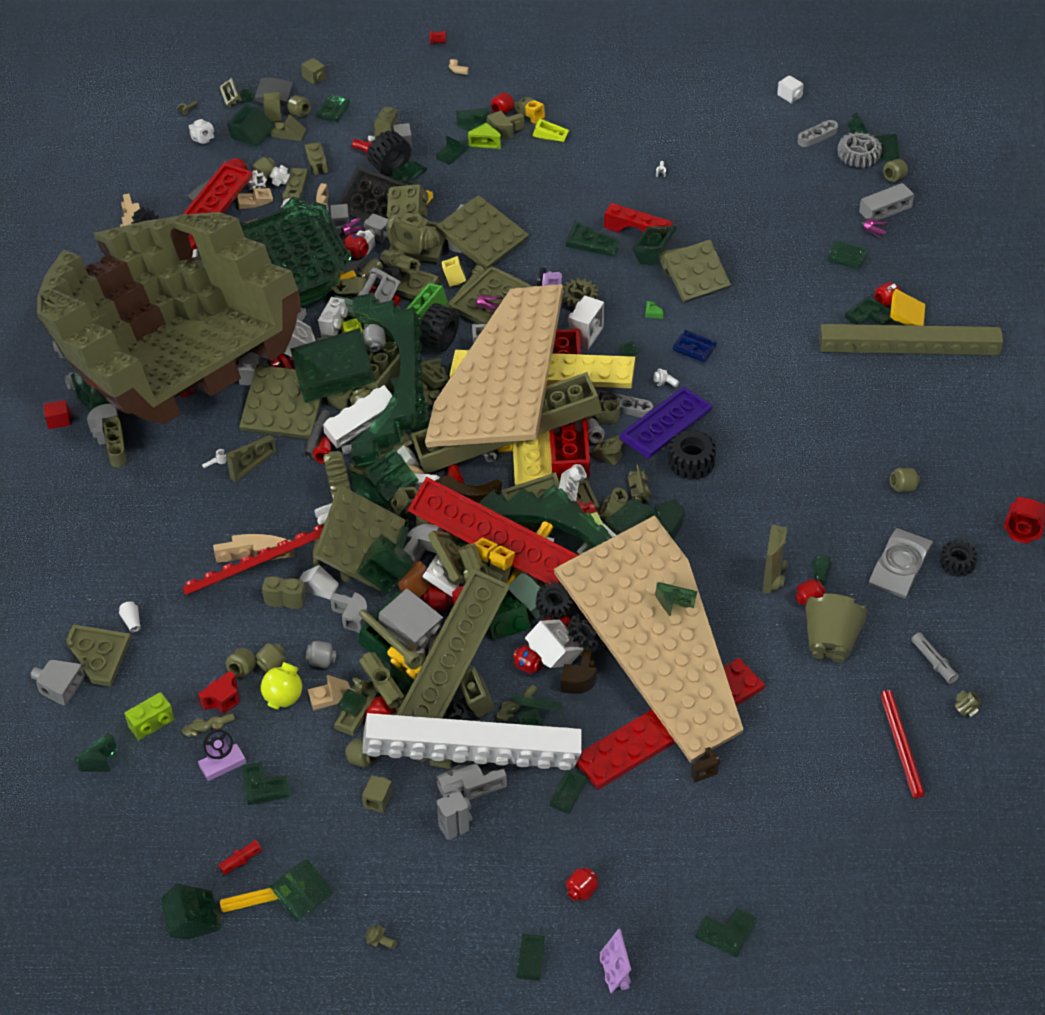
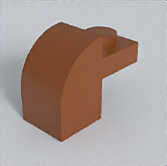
M409 558L405 562L408 572L397 583L402 592L408 589L419 598L427 591L431 582L422 577L427 567L421 561L415 562Z

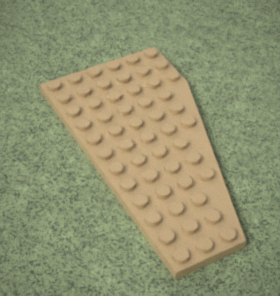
M562 284L509 290L435 400L425 439L426 447L537 440L564 291Z
M655 515L554 568L556 577L690 763L705 755V748L710 747L711 750H714L743 733V726L689 561Z

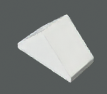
M320 565L304 571L299 580L304 582L305 592L326 599H330L339 586V583Z

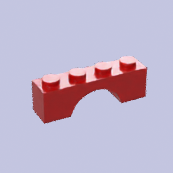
M611 203L604 213L605 229L620 233L625 227H635L647 235L650 243L666 247L672 239V221Z

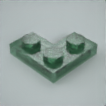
M867 296L845 313V318L855 325H861L869 318L880 325H886L893 320L890 317L891 310L870 296Z
M262 761L241 765L248 805L290 797L287 775L265 779Z
M737 908L727 926L706 916L696 933V938L737 958L756 924L757 918Z

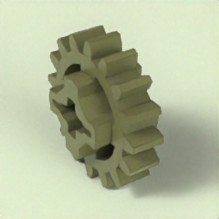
M577 278V281L570 279V283L565 282V286H563L562 302L567 303V307L572 305L573 309H575L577 303L581 302L584 296L598 300L599 290L597 285H592V281L586 282V278L583 281H580L579 278Z

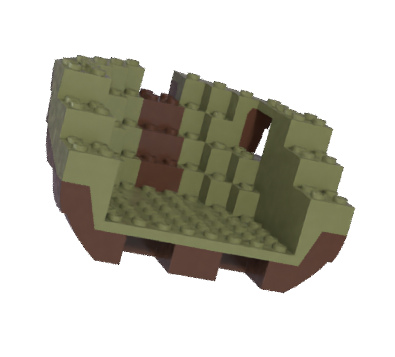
M220 212L182 214L180 216L148 220L93 233L104 257L97 263L89 264L85 267L81 256L62 250L46 273L37 296V315L49 335L53 337L62 356L67 358L71 366L84 381L95 387L119 410L163 424L181 415L175 398L192 387L213 396L241 379L235 362L252 352L272 360L284 353L294 332L297 315L301 312L299 291L292 271L271 264L265 244L245 238L239 219ZM190 234L193 235L200 253L198 257H192V249L188 238Z

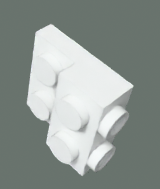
M331 297L318 319L321 337L338 335L341 323L344 322V317L348 314L345 299Z

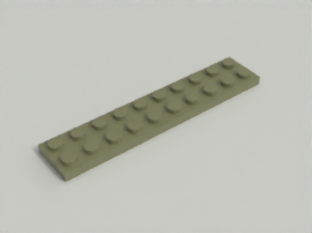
M473 568L396 715L443 719L510 585Z

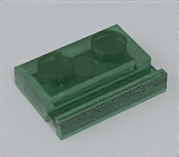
M329 94L317 111V118L328 121L336 120L338 123L350 106V99L345 100L344 97Z
M835 240L828 254L827 261L860 270L867 256L868 249Z

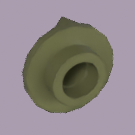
M379 924L375 927L372 925L366 932L365 937L367 938L366 943L368 945L376 947L380 943L391 949H395L397 941L383 935L385 929Z

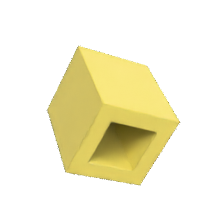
M458 256L442 261L443 271L450 287L461 285L466 281Z

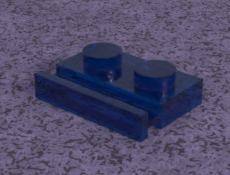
M684 330L683 335L681 334L673 345V351L705 363L712 354L713 349L717 347V342Z

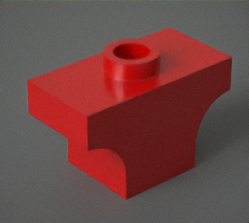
M232 671L227 672L198 693L200 706L205 711L215 708L225 714L240 703L238 691L236 690L238 685L235 674Z

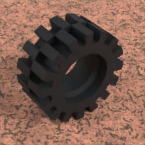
M954 540L953 543L949 541L942 548L940 556L941 568H945L944 571L946 573L950 571L952 576L954 573L957 574L956 577H960L961 574L963 577L967 576V573L971 574L972 570L975 569L978 557L977 550H975L974 546L970 547L969 542L964 544V540H960V543L957 540ZM951 556H961L965 560L958 561L952 558Z
M551 581L550 586L547 582L537 592L536 610H539L540 616L544 614L545 619L549 616L551 617L550 620H554V617H557V620H561V616L565 618L570 613L573 599L564 586L561 587V582L555 585V581ZM555 596L560 598L562 603L559 606H552L546 600L548 597Z

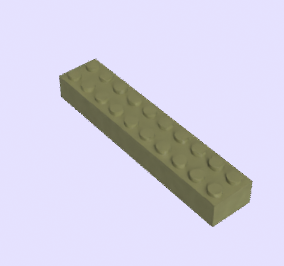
M588 372L546 386L538 434L602 412L599 397ZM428 428L411 434L425 474L518 442L426 447L425 439Z

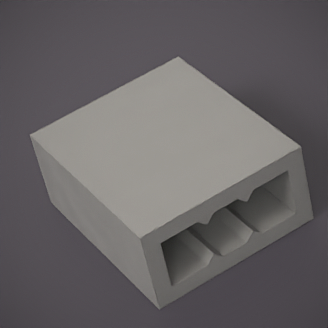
M405 589L379 612L378 622L411 651L424 648L433 635L437 636L442 629L443 617L408 589Z

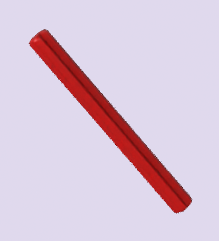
M884 690L881 693V699L912 796L915 799L922 798L925 792L891 690Z

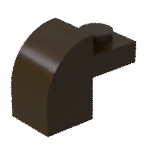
M583 650L581 666L564 664L561 692L582 694L594 687L597 680V668H594L595 659H592V650Z

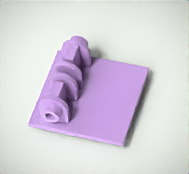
M618 929L600 952V961L604 967L605 981L609 986L610 993H613L617 987H620L621 990H626L630 987L629 984L631 983L628 974L631 971L621 930Z

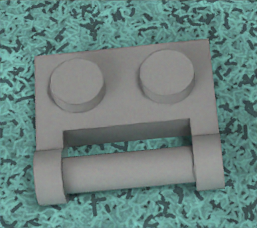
M371 268L370 276L363 290L359 292L358 298L382 310H386L401 281L377 268ZM376 278L381 279L374 295L369 294Z

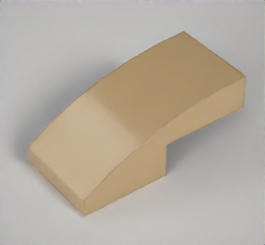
M321 183L317 191V205L326 203L328 208L327 184Z
M254 188L253 194H238L236 201L239 209H250L272 202L273 197L270 188Z

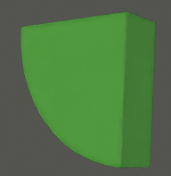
M647 301L646 318L663 319L662 308L656 306L654 302Z

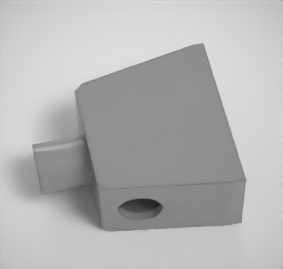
M57 660L48 661L44 669L34 667L31 672V679L36 680L39 692L63 706H67L85 677L81 664Z

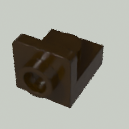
M710 747L705 748L704 760L701 759L692 764L691 777L694 783L718 774L720 760Z

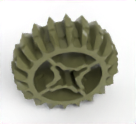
M333 451L325 454L323 458L332 498L334 499L337 487L342 485L349 490L351 489L342 453L340 451Z

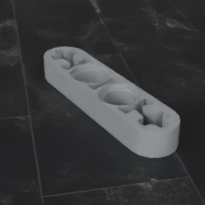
M596 390L599 401L600 399L601 401H618L620 413L642 418L653 410V404L648 400ZM625 403H629L632 406L624 407L622 405Z

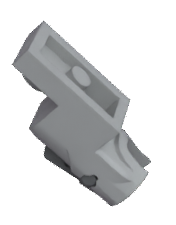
M459 764L436 776L437 786L442 797L449 796L457 791H463L465 797L471 800L507 787V775L504 769L491 771L483 776L478 764L469 766Z

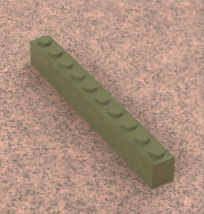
M821 324L819 335L820 352L1000 355L1003 346L1001 327Z

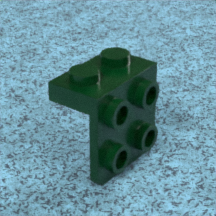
M506 594L489 627L493 640L531 628L525 604L520 602L513 594Z

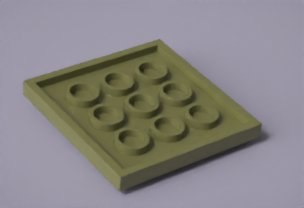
M479 195L435 227V230L485 270L496 264L529 237L527 232Z
M490 266L449 304V307L457 310L459 315L477 324H487L494 313L485 308L477 307V301L474 299H477L479 294L501 297V299L488 300L500 305L510 289L533 286Z
M256 365L239 426L240 431L309 439L313 430V424L318 417L327 378L307 384L303 370Z
M341 485L337 487L313 557L378 591L382 590L406 520Z

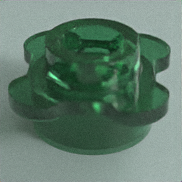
M248 88L239 91L242 98L241 102L250 103L253 101L255 94L252 93V89Z
M633 341L619 345V350L622 351L623 356L635 357L640 352V349L635 346Z

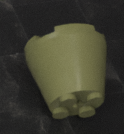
M824 594L821 598L811 596L807 599L805 612L809 649L812 652V657L816 659L828 657L832 658L834 662L843 663L845 658L850 656L866 621L867 608L865 605L860 606L854 603L853 598L844 595Z

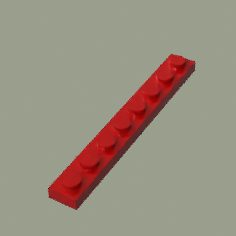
M324 524L314 527V532L309 534L305 531L295 535L296 539L293 541L283 540L277 543L278 547L270 550V547L258 551L260 555L253 558L251 555L240 559L241 563L239 564L229 563L223 566V570L215 573L214 570L204 574V579L197 581L195 578L187 581L183 591L187 596L309 544L320 538Z

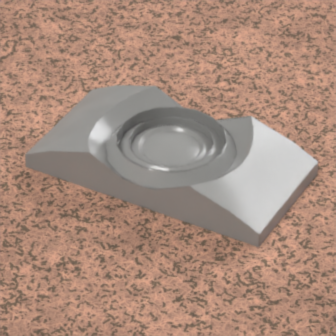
M896 528L874 568L868 585L906 599L933 545V541Z

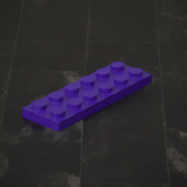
M683 386L624 430L619 439L650 459L668 445L670 440L674 438V435H680L682 431L685 432L707 415L713 405Z

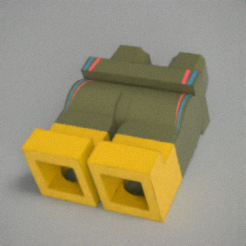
M481 538L474 544L477 547L482 564H486L489 567L491 577L507 584L515 552L498 546V544L485 538Z

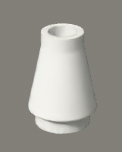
M134 602L123 603L119 607V615L130 632L139 631L141 625L138 606Z

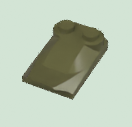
M771 526L763 593L779 591V587L784 585L785 576L781 575V572H786L787 560H783V546L787 534L786 526Z

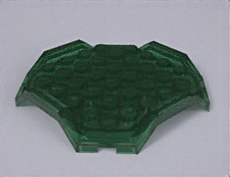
M292 196L278 212L248 223L240 222L245 238L265 244L271 264L292 271L299 291L301 306L324 298L338 283L352 257V252L346 249L335 229L325 204L317 202L310 204L306 203L302 198Z

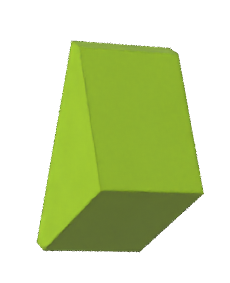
M485 123L468 132V147L501 149V135L489 124Z

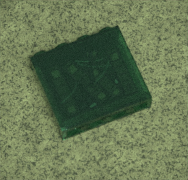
M360 328L290 348L305 403L376 382Z

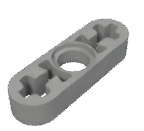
M828 120L799 133L798 145L809 147L837 134L838 123Z

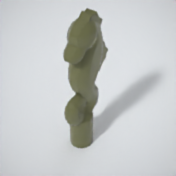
M531 685L524 693L516 695L514 702H503L502 708L497 713V720L506 722L509 719H513V713L520 709L521 704L528 705L531 702L532 695L537 691L536 686Z
M229 713L222 717L214 716L208 721L197 718L193 723L184 726L182 734L186 737H197L198 732L208 731L211 727L220 729L224 724L234 721L235 717L233 713Z

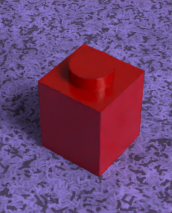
M66 400L44 404L48 429L71 426L70 418H73L72 408L67 406Z

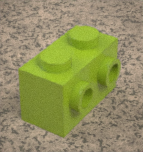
M161 692L124 712L127 725L138 741L175 720L172 707Z

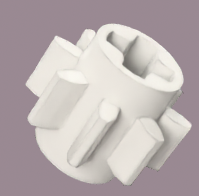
M282 165L273 168L270 178H272L274 185L279 187L281 184H286L290 176L287 173L288 168Z
M257 170L252 171L253 177L247 183L250 187L249 190L265 188L267 179L264 177L263 172L258 174Z

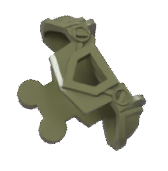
M405 213L402 217L393 214L388 218L386 224L387 235L395 249L402 250L407 255L419 256L424 249L427 250L440 245L439 233L435 230V227H427L429 220L422 217L419 213Z

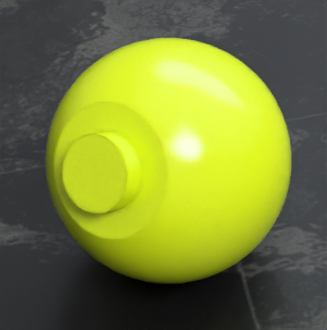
M283 662L281 667H275L264 675L261 682V693L263 698L268 701V706L279 710V707H289L300 698L302 681L297 674L299 668Z

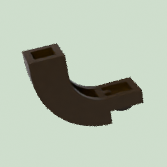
M451 475L435 480L488 509L491 508L492 501L498 499L501 495L502 482L498 479L480 486L463 484Z

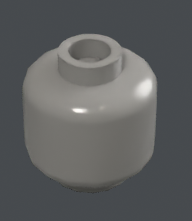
M376 324L368 325L362 331L363 347L371 352H378L386 345L384 329Z
M313 641L311 645L307 646L305 660L308 661L310 666L328 668L331 662H335L336 651L333 650L331 643Z

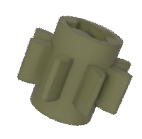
M963 690L957 695L955 707L963 716L969 713L972 717L979 712L980 707L978 705L981 704V700L973 691L967 693Z

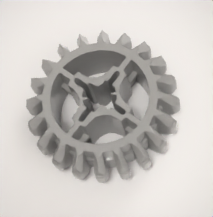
M863 132L844 135L837 148L838 157L842 162H845V165L850 164V167L856 166L863 169L865 166L870 167L879 162L882 155V146L879 139L875 138L874 135L870 136L869 133L863 134Z

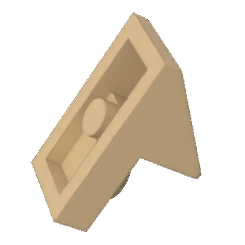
M326 675L327 685L308 689L313 710L349 701L352 693L348 681Z

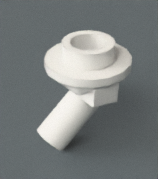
M659 368L657 372H654V383L660 387L665 382H668L672 386L677 387L679 381L668 375L667 370Z

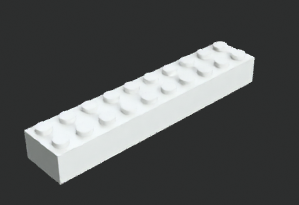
M367 713L362 753L373 757L379 755H389L391 758L408 756L415 760L422 758H432L434 761L450 759L457 763L474 761L476 764H485L492 762L500 766L517 764L519 767L534 765L542 769L559 767L561 770H570L575 767L581 755V729Z

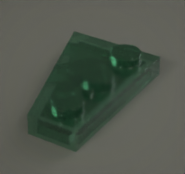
M576 220L566 240V247L609 256H615L620 246V240L605 233L599 234L589 226L584 227L580 225V222Z

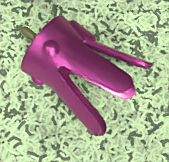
M360 218L341 225L342 231L338 233H343L346 238L351 234L356 235V232L359 230L363 231V227H352L360 222Z
M870 218L865 223L862 222L864 224V231L871 232L880 239L882 238L876 233L886 234L885 230L875 225H888L887 222L875 221Z
M479 294L478 298L474 300L477 301V307L485 308L495 313L491 309H497L499 305L488 300L501 299V297Z

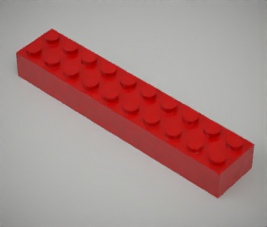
M579 329L556 330L552 353L581 355ZM583 418L549 430L552 473L556 472L558 479H560L563 472L575 464H580L584 468L587 477H590L587 419Z

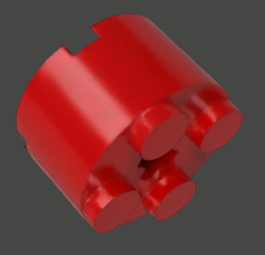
M1024 497L1016 498L1009 506L1004 522L1005 531L1007 530L1009 537L1020 543H1031V540H1039L1045 528V504Z

